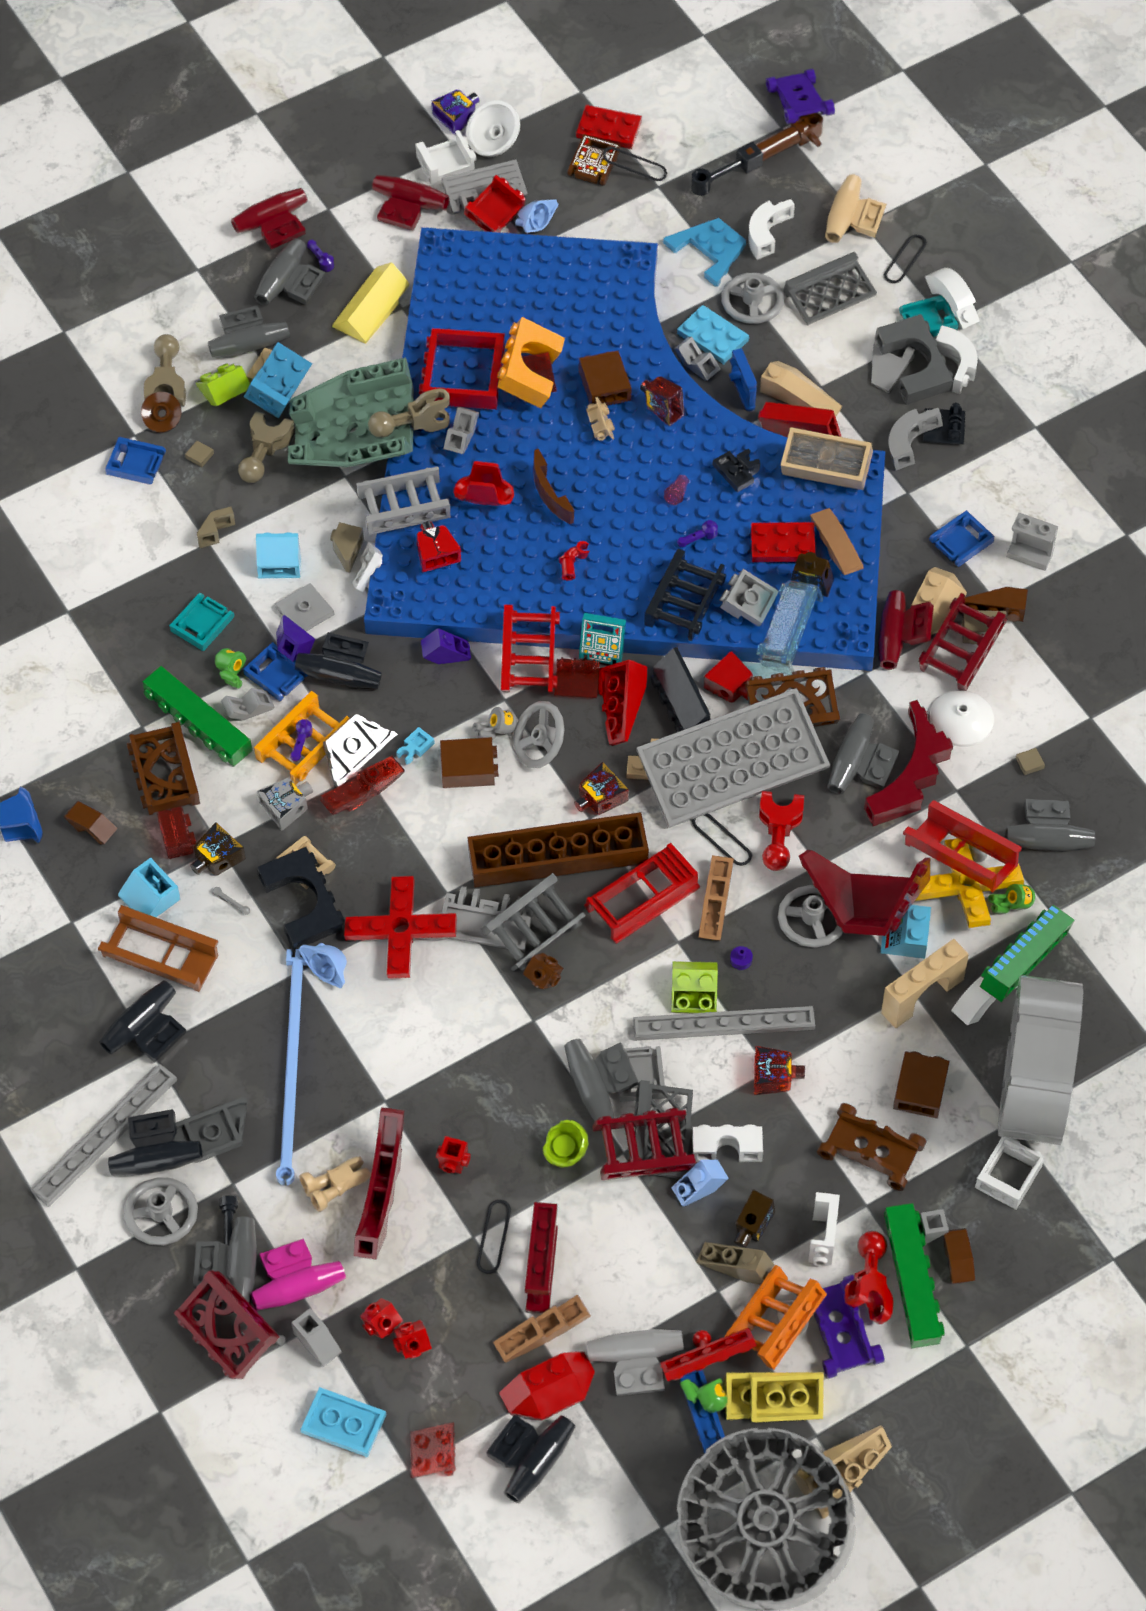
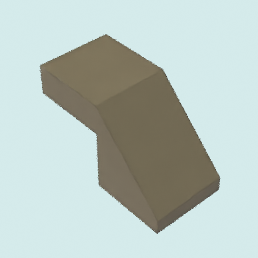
M232 507L212 511L197 532L199 548L220 543L218 529L235 525Z

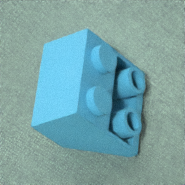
M298 533L256 534L258 578H300L301 553Z
M149 858L132 871L118 893V896L129 908L153 917L159 916L181 900L178 886L152 858Z

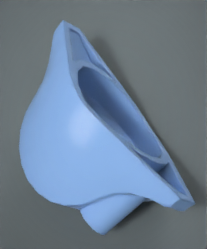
M539 200L527 204L519 210V218L516 219V225L522 226L527 233L543 230L558 207L557 200Z
M323 943L317 946L302 945L300 947V954L319 979L338 988L343 987L345 983L343 972L347 960L342 951L334 946L324 945Z

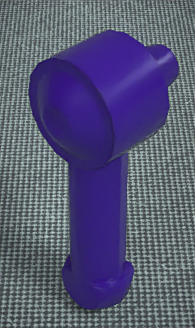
M309 240L307 247L319 259L320 269L324 272L333 270V257L328 253H323L314 240Z
M708 520L703 523L702 529L685 537H680L677 544L683 548L703 537L714 539L718 535V525L716 522Z
M307 719L299 720L296 724L298 736L293 752L290 754V758L293 761L300 760L305 739L313 733L312 724Z

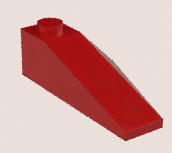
M632 660L599 668L598 690L599 694L603 696L604 704H602V710L606 712L607 720L605 726L609 745L611 746L628 742L646 689L647 666Z

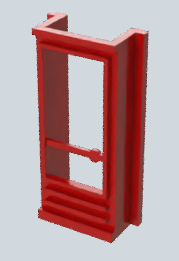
M935 800L928 805V818L917 830L908 826L903 831L906 846H912L986 886L992 893L1018 866L1019 852L1022 849L1021 846ZM948 834L962 840L954 850L940 843ZM965 843L1004 863L1005 866L996 874L957 852L962 847H965Z
M669 843L666 848L592 897H588L584 908L589 913L595 910L611 928V939L617 944L700 888L698 872L675 846ZM657 868L672 883V885L660 893L645 878L646 875ZM642 879L655 896L617 921L603 904Z

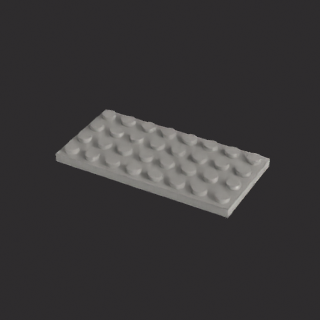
M797 688L636 748L669 828L761 794L762 791L772 790L830 768V763Z

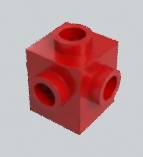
M445 1136L443 1144L439 1145L436 1153L439 1168L450 1174H461L463 1167H468L471 1154L468 1153L467 1142Z
M383 1298L367 1306L365 1312L360 1315L364 1321L363 1328L370 1336L375 1335L381 1339L392 1334L394 1328L403 1321L393 1304Z
M421 1320L413 1323L406 1322L401 1324L399 1328L394 1329L396 1338L392 1339L396 1352H401L405 1359L419 1357L423 1352L432 1349L426 1328Z

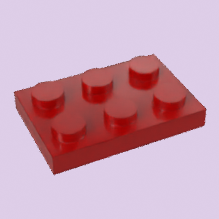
M586 105L576 132V138L582 139L583 135H588L619 144L622 148L632 149L642 122V116Z
M814 522L751 523L752 562H796L801 553H815Z

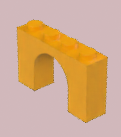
M521 317L517 323L514 322L509 330L511 337L505 345L507 352L501 360L503 367H501L497 378H499L497 387L541 408L550 398L554 382L532 372L524 364L521 353L533 354L552 364L560 355L565 338Z

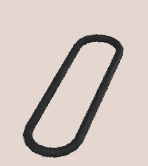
M612 146L607 147L603 151L604 160L612 165L655 181H662L667 176L666 168L659 163ZM611 149L656 165L664 170V176L662 178H655L610 161L606 157V152Z
M914 234L907 239L884 273V278L888 282L898 283L903 280L926 247L927 241L925 237ZM915 237L921 238L924 244L898 280H890L887 277V273L910 240Z
M705 814L704 816L709 817L747 851L749 855L747 861L738 862L734 859L733 863L740 866L748 864L752 859L751 851L710 814ZM696 818L692 819V824L695 827V829H697L725 856H727L728 858H733L696 825Z
M502 1199L495 1200L489 1205L477 1258V1267L485 1274L494 1273L498 1270L501 1262L511 1215L509 1203ZM503 1203L507 1206L508 1212L497 1264L494 1269L485 1270L481 1267L480 1261L491 1209L495 1204Z

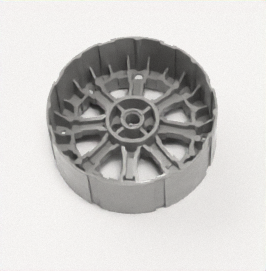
M1020 975L1011 1018V1036L1008 1038L1004 1066L998 1136L1061 1145L1067 1123L1077 1061L1083 1006L1082 983Z
M752 1428L735 1432L720 1439L706 1449V1453L694 1462L684 1479L678 1497L677 1530L687 1560L695 1572L707 1581L706 1583L726 1599L743 1607L762 1611L766 1609L778 1611L794 1608L813 1600L828 1589L827 1586L833 1579L836 1580L847 1564L853 1548L856 1532L854 1517L856 1515L853 1499L845 1480L829 1457H825L820 1448L809 1440L789 1431L768 1428V1430ZM799 1449L802 1452V1456L796 1459L793 1457V1451ZM744 1450L746 1452L745 1458H737V1452ZM772 1459L773 1461L780 1462V1469L774 1483H771L768 1490H765L755 1472V1462ZM800 1469L808 1475L811 1474L819 1485L810 1494L797 1499L795 1497L787 1499L792 1479ZM735 1471L742 1477L746 1487L745 1499H735L718 1490L723 1480ZM835 1489L842 1491L840 1498L833 1497ZM704 1490L707 1496L705 1499L700 1500L697 1494L699 1491ZM773 1500L779 1502V1506L776 1509L770 1507V1503ZM828 1507L829 1517L831 1518L828 1534L812 1531L796 1521L803 1516V1513L816 1508L822 1509ZM710 1508L715 1510L717 1508L731 1513L733 1517L738 1519L737 1522L731 1525L732 1527L717 1534H709L707 1519L709 1518ZM750 1510H755L753 1519L748 1518ZM765 1513L773 1515V1521L768 1526H763L760 1522L762 1515ZM783 1523L788 1524L785 1532L780 1531V1525ZM760 1533L766 1535V1539L763 1542L757 1540V1536ZM788 1540L804 1543L820 1553L811 1568L808 1567L800 1573L789 1554ZM747 1541L745 1548L747 1551L742 1565L738 1568L736 1574L728 1568L725 1569L718 1554L724 1551V1548L736 1542ZM840 1546L839 1556L834 1554V1548ZM701 1547L707 1550L704 1557L698 1555V1549ZM767 1549L775 1557L781 1571L782 1582L772 1583V1585L755 1582L757 1577L756 1570L761 1556L764 1557ZM800 1587L803 1589V1593L794 1594L796 1588ZM740 1588L747 1590L745 1597L738 1596L737 1592Z

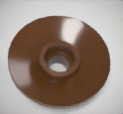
M156 392L149 395L141 407V417L144 424L155 432L172 430L177 426L182 415L179 401L167 392ZM161 410L166 411L163 417L159 416V411Z

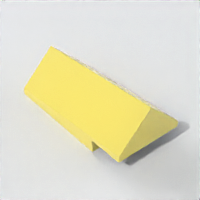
M392 262L377 266L332 324L333 328L366 344L399 305V298L410 286V283Z
M823 1372L726 1373L723 1391L728 1398L725 1406L727 1420L750 1418L751 1422L823 1419Z

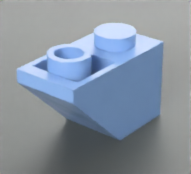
M700 1160L671 1188L681 1205L687 1206L714 1193L729 1178L718 1160Z

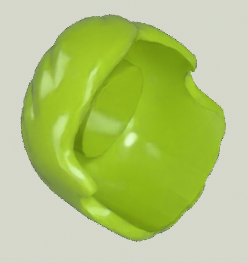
M562 1120L550 1128L547 1133L546 1143L543 1146L545 1159L557 1167H569L576 1164L585 1155L589 1142L586 1130L581 1124L573 1120Z

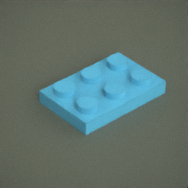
M704 305L677 329L678 335L684 339L692 337L699 349L705 353L711 352L714 359L722 364H725L732 357V350L740 349L749 341L747 333Z
M319 1387L300 1430L305 1435L368 1457L386 1417V1411Z

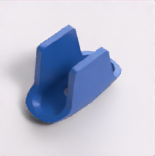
M20 786L17 795L0 803V829L5 842L31 838L39 844L43 835L42 828L29 791Z

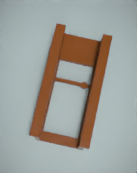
M121 905L118 910L120 922L109 943L101 941L98 947V951L102 952V956L105 958L107 956L200 992L218 957V940ZM127 928L171 943L162 962L160 963L119 948L118 945ZM175 945L190 950L181 970L165 965Z

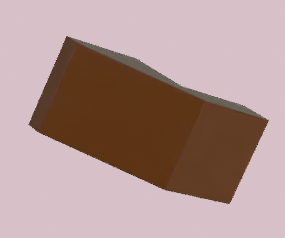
M76 801L64 816L78 832L86 830L100 845H104L118 829L102 813L79 801Z
M967 1229L949 1230L948 1233L943 1235L945 1255L949 1260L952 1284L976 1281L974 1260Z

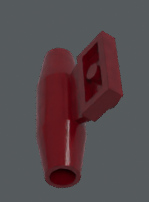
M376 175L372 184L374 191L390 198L384 201L377 215L378 221L414 231L421 217V208L446 210L449 205V195L429 185L401 177Z
M302 188L278 193L251 205L231 219L232 226L236 233L261 228L262 237L272 250L306 234V230L298 217L291 213L308 202L307 196Z
M892 590L888 593L881 615L878 640L879 659L882 668L892 670L897 667L904 643L915 645L930 641L934 605L931 602L912 605L906 611L905 594L899 590Z

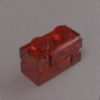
M181 806L171 810L159 811L157 817L167 857L173 859L180 857V855L192 854L194 852L192 845L196 844L194 832H189L188 827L191 826L189 813L184 814L183 807Z

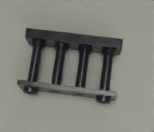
M677 548L645 612V625L653 627L656 620L667 621L689 629L688 640L692 641L695 634L699 635L702 629V620L719 586H723L727 576L724 574L725 565L720 564L716 573L687 563L685 551ZM686 571L712 580L707 589L679 579L680 572ZM678 587L704 596L701 604L698 605L671 595L672 588ZM670 603L696 614L693 620L689 621L664 612L662 608L664 604Z

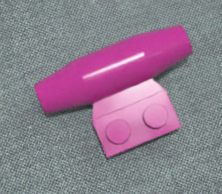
M303 1238L260 1254L262 1265L267 1276L272 1281L251 1292V1298L256 1310L285 1306L319 1294L346 1279L345 1272L340 1261L312 1266V1256Z

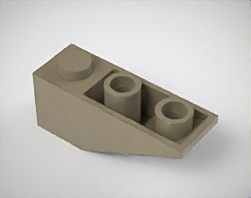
M708 1242L704 1243L696 1261L697 1264L736 1279L760 1285L775 1266L763 1250Z

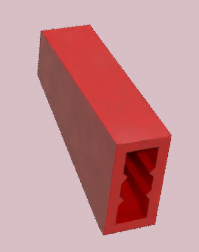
M766 402L758 415L763 429L788 437L790 427L842 437L834 410Z

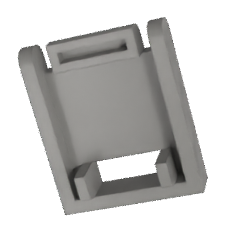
M651 1046L625 1048L639 1082L640 1080L650 1081L649 1084L665 1086L660 1046H656V1056H652ZM631 1089L620 1093V1102L636 1101V1092H631ZM652 1091V1099L665 1098L661 1092Z

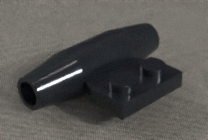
M327 632L323 645V654L298 653L295 663V670L309 676L354 688L378 689L382 672L361 664L364 662L369 642Z
M163 980L133 1002L113 1022L101 1038L99 1043L102 1048L109 1054H113L135 1039L138 1049L155 1063L186 1033V1029L171 1015L162 1014V1011L176 994L172 985Z
M171 1109L128 1117L130 1140L136 1148L109 1157L108 1166L112 1176L144 1175L176 1169L203 1159V1151L200 1141H174L177 1134L175 1111Z
M514 1415L486 1453L489 1458L506 1468H515L504 1490V1494L510 1500L519 1504L542 1482L562 1455L576 1428L570 1419L560 1415L546 1430L538 1435L534 1426Z

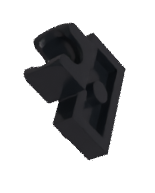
M750 449L740 452L736 457L728 451L713 460L715 469L736 492L753 484V475L760 470L759 459L750 461Z

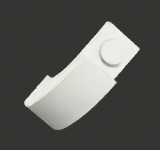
M791 199L774 206L770 201L765 202L753 213L749 224L748 240L749 247L757 260L774 253L775 239L769 232V229L778 223L794 217L795 204Z
M942 268L925 276L932 295L940 294L949 303L958 322L959 329H964L979 322L973 305L976 301L969 287L958 273L950 268Z
M941 326L936 338L940 354L951 358L958 365L952 392L960 394L962 388L967 387L968 381H974L978 361L977 352L972 342L964 334L955 329Z
M979 977L966 990L951 1010L966 1025L978 1022L988 1007L996 1000V998L980 988L984 979L982 977Z

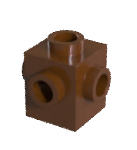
M541 953L532 956L523 975L530 979L535 987L546 989L555 987L561 979L560 974L564 968L558 964L555 958Z

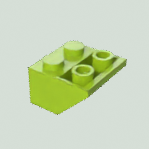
M228 363L217 368L218 371L213 374L211 372L203 374L199 377L200 380L195 382L198 389L213 406H218L247 391L250 385L243 367L234 364L228 365Z
M673 961L671 1012H717V962Z

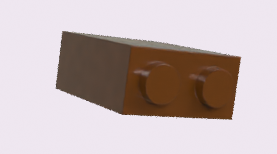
M619 351L579 358L578 372L590 404L597 403L596 397H598L601 403H606V405L631 401L632 388Z
M492 737L440 740L443 788L495 785L494 777H499L498 764L493 762V759L497 758V745H492Z
M905 1051L893 1109L938 1119L950 1061L940 1056L930 1057L916 1051Z

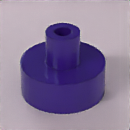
M738 946L731 951L730 963L735 969L745 970L751 966L753 954L749 948Z

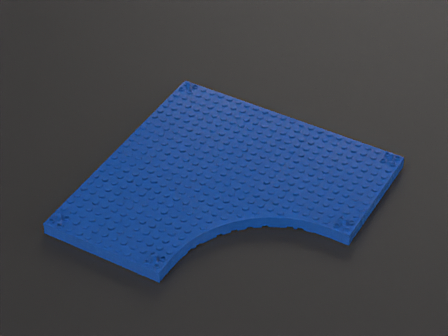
M421 227L402 357L407 359L414 388L413 401L421 395L419 394L420 383L424 384L422 368H426L424 354L429 351L426 348L427 336H431L432 328L505 333L506 345L511 337L509 330L514 322L517 323L523 317L565 339L560 355L552 364L533 354L521 353L524 364L532 372L554 382L550 398L541 408L499 388L497 410L462 407L479 412L474 434L464 454L443 449L448 429L453 427L457 407L448 406L444 409L450 416L448 427L435 432L413 429V451L387 459L385 477L438 466L440 483L435 484L440 500H449L451 518L433 521L432 523L434 527L442 525L447 527L461 548V562L423 572L417 548V533L422 531V524L377 533L375 547L380 550L383 556L380 568H376L373 575L370 576L364 617L365 634L425 638L438 628L469 642L503 644L504 605H513L517 613L551 614V606H556V612H560V625L555 626V648L580 650L582 618L584 613L626 620L623 653L665 656L673 648L678 647L681 656L687 658L722 660L732 651L741 662L872 671L885 451L873 450L864 490L782 475L781 462L788 437L765 430L723 407L702 390L687 374L673 354L664 336L655 301L658 243ZM437 345L431 387L489 391L494 349ZM619 351L632 388L631 401L607 405L610 412L607 415L608 419H611L615 428L612 431L614 439L612 440L610 435H608L604 440L599 441L594 436L591 426L594 423L590 422L587 413L590 403L578 372L579 358ZM660 379L664 383V387L672 393V389L675 390L676 388L673 384L682 388L677 394L679 397L681 395V402L678 401L676 405V402L671 401L675 398L665 390L663 394L661 393ZM641 385L652 391L655 397L654 400L664 409H666L665 404L663 405L661 402L663 400L658 395L664 398L667 395L670 426L659 417H666L665 411L662 408H655V411H652L647 406L646 393L640 390ZM673 405H676V406H678V407L680 406L682 412H680V411H679L675 406H673ZM437 418L436 420L442 421V420H444V419H443V418ZM536 449L540 450L547 462L546 478L558 498L566 495L575 511L574 523L568 524L557 517L546 506L537 491L533 476L534 452ZM750 449V461L759 459L760 470L753 475V484L736 492L715 469L713 460L728 451L736 457L740 452ZM474 461L496 463L499 465L502 479L513 487L514 498L510 504L500 506L469 503L455 497L454 487L458 480L470 475ZM427 485L415 488L420 504L432 502ZM407 489L395 492L399 509L412 506ZM387 494L382 495L380 513L391 511ZM830 508L848 535L864 569L843 575L829 556L828 548L820 539L819 531L814 525L815 554L817 557L829 561L834 582L828 597L791 589L789 585L796 562H752L751 523L812 522L811 514ZM712 520L717 523L718 535L714 539L703 537L688 544L686 547L678 546L677 541L680 537H685L702 529L704 522ZM586 541L589 545L587 550L583 551H589V554L585 559L575 557V579L571 581L563 580L562 566L559 563V558L567 550L575 547L578 542ZM677 548L685 551L687 563L715 573L720 564H724V574L727 575L724 585L719 586L702 620L703 625L699 635L695 634L692 641L688 640L689 629L667 621L656 620L653 627L645 625V612ZM743 569L779 591L760 626H757L743 616L736 618L720 608L723 603L720 601L722 594L726 589L729 591L731 588L728 584L734 574L738 575ZM686 571L679 574V579L707 589L712 580ZM678 587L671 590V595L698 605L701 604L704 596ZM670 603L664 604L662 608L664 612L692 621L696 614ZM517 621V623H513V632H517V634L550 635L551 622ZM597 624L593 626V629L613 632L614 628ZM516 642V644H512L523 646L550 647V644L548 643Z

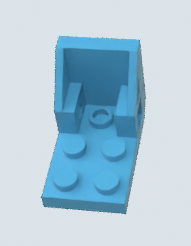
M277 342L263 367L250 383L244 397L279 418L312 363Z

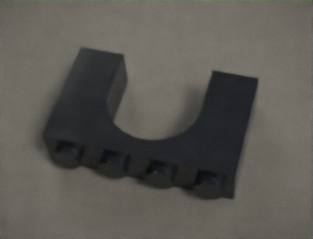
M307 847L257 867V875L266 893L287 884L300 883L312 889L317 897V905L311 913L284 925V932L293 951L299 949L302 945H309L342 931V925L345 922L342 912L340 910L336 911L333 904L335 903L331 890L327 891L324 885L326 884V879L322 871L318 872L315 866L317 860L313 852L309 853Z

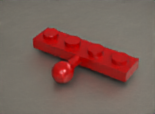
M749 1327L711 1342V1335L707 1331L699 1330L693 1335V1344L697 1347L696 1349L663 1361L660 1364L668 1382L670 1380H678L690 1372L703 1370L706 1366L715 1362H723L735 1354L748 1352L757 1345Z

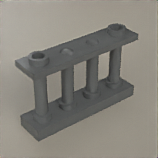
M553 873L481 928L485 936L490 932L494 935L497 934L517 960V963L511 967L512 971L520 968L522 971L527 967L532 956L570 928L573 931L582 924L580 919L585 916L584 912L574 917L554 891L555 887L553 884L558 879ZM541 893L549 897L568 922L560 930L555 927L538 905L536 897ZM524 906L533 911L550 933L551 937L543 943L539 941L520 916L521 912L519 910ZM507 919L511 922L514 921L534 947V950L526 956L523 955L503 929L505 926L502 923Z

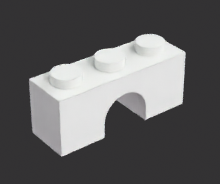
M751 1124L744 1127H733L732 1125H722L721 1127L699 1125L698 1127H693L692 1149L695 1161L716 1160L717 1150L721 1146L730 1145L738 1151L739 1162H762V1127Z

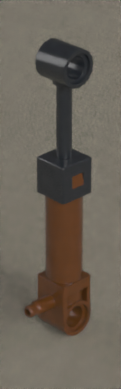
M818 112L799 117L796 123L790 124V127L757 144L752 141L738 148L735 161L711 173L704 168L694 170L691 183L692 192L698 196L707 195L711 190L713 180L738 167H741L745 173H749L763 166L764 160L796 144L802 146L811 141L814 145L820 147L822 143L819 137L822 135L823 116Z

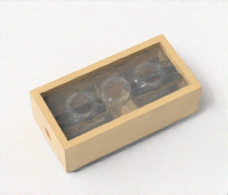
M790 427L781 462L782 475L864 490L873 454L872 443Z

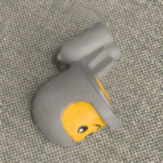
M495 707L491 711L487 722H475L472 729L476 731L477 738L492 737L493 740L496 738L495 733L509 734L513 732L517 725V718L512 711Z

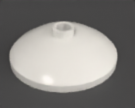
M490 101L480 106L470 117L466 128V138L471 149L485 157H494L507 151L519 134L520 119L517 111L504 101Z
M956 690L947 692L935 700L930 709L929 722L935 726L936 733L943 731L946 737L951 739L953 746L968 747L976 745L988 737L993 728L994 715L988 702L981 696L970 691Z

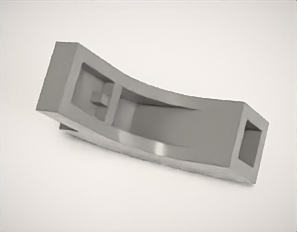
M939 408L927 410L921 414H918L917 409H913L900 417L894 424L889 435V449L895 470L915 464L913 450L910 445L918 435L943 426Z

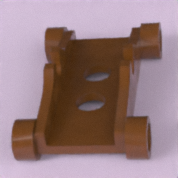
M841 1103L837 1111L839 1119L829 1139L820 1144L817 1150L818 1155L826 1160H833L836 1153L890 1176L887 1184L894 1190L903 1191L907 1184L905 1177L917 1152L923 1151L927 1140L916 1133H911L907 1139L886 1125L884 1129L877 1126V1121L859 1118L856 1116L857 1110L855 1107L847 1103ZM858 1138H864L868 1145L865 1148H858L855 1145V1141ZM884 1147L889 1151V1155L884 1158L879 1157L876 1154V1150Z

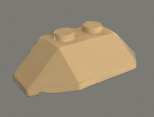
M937 567L928 571L912 605L931 602L934 605L931 635L939 631L951 610L949 607L955 597L958 598L960 593L965 594V597L967 594L955 574Z

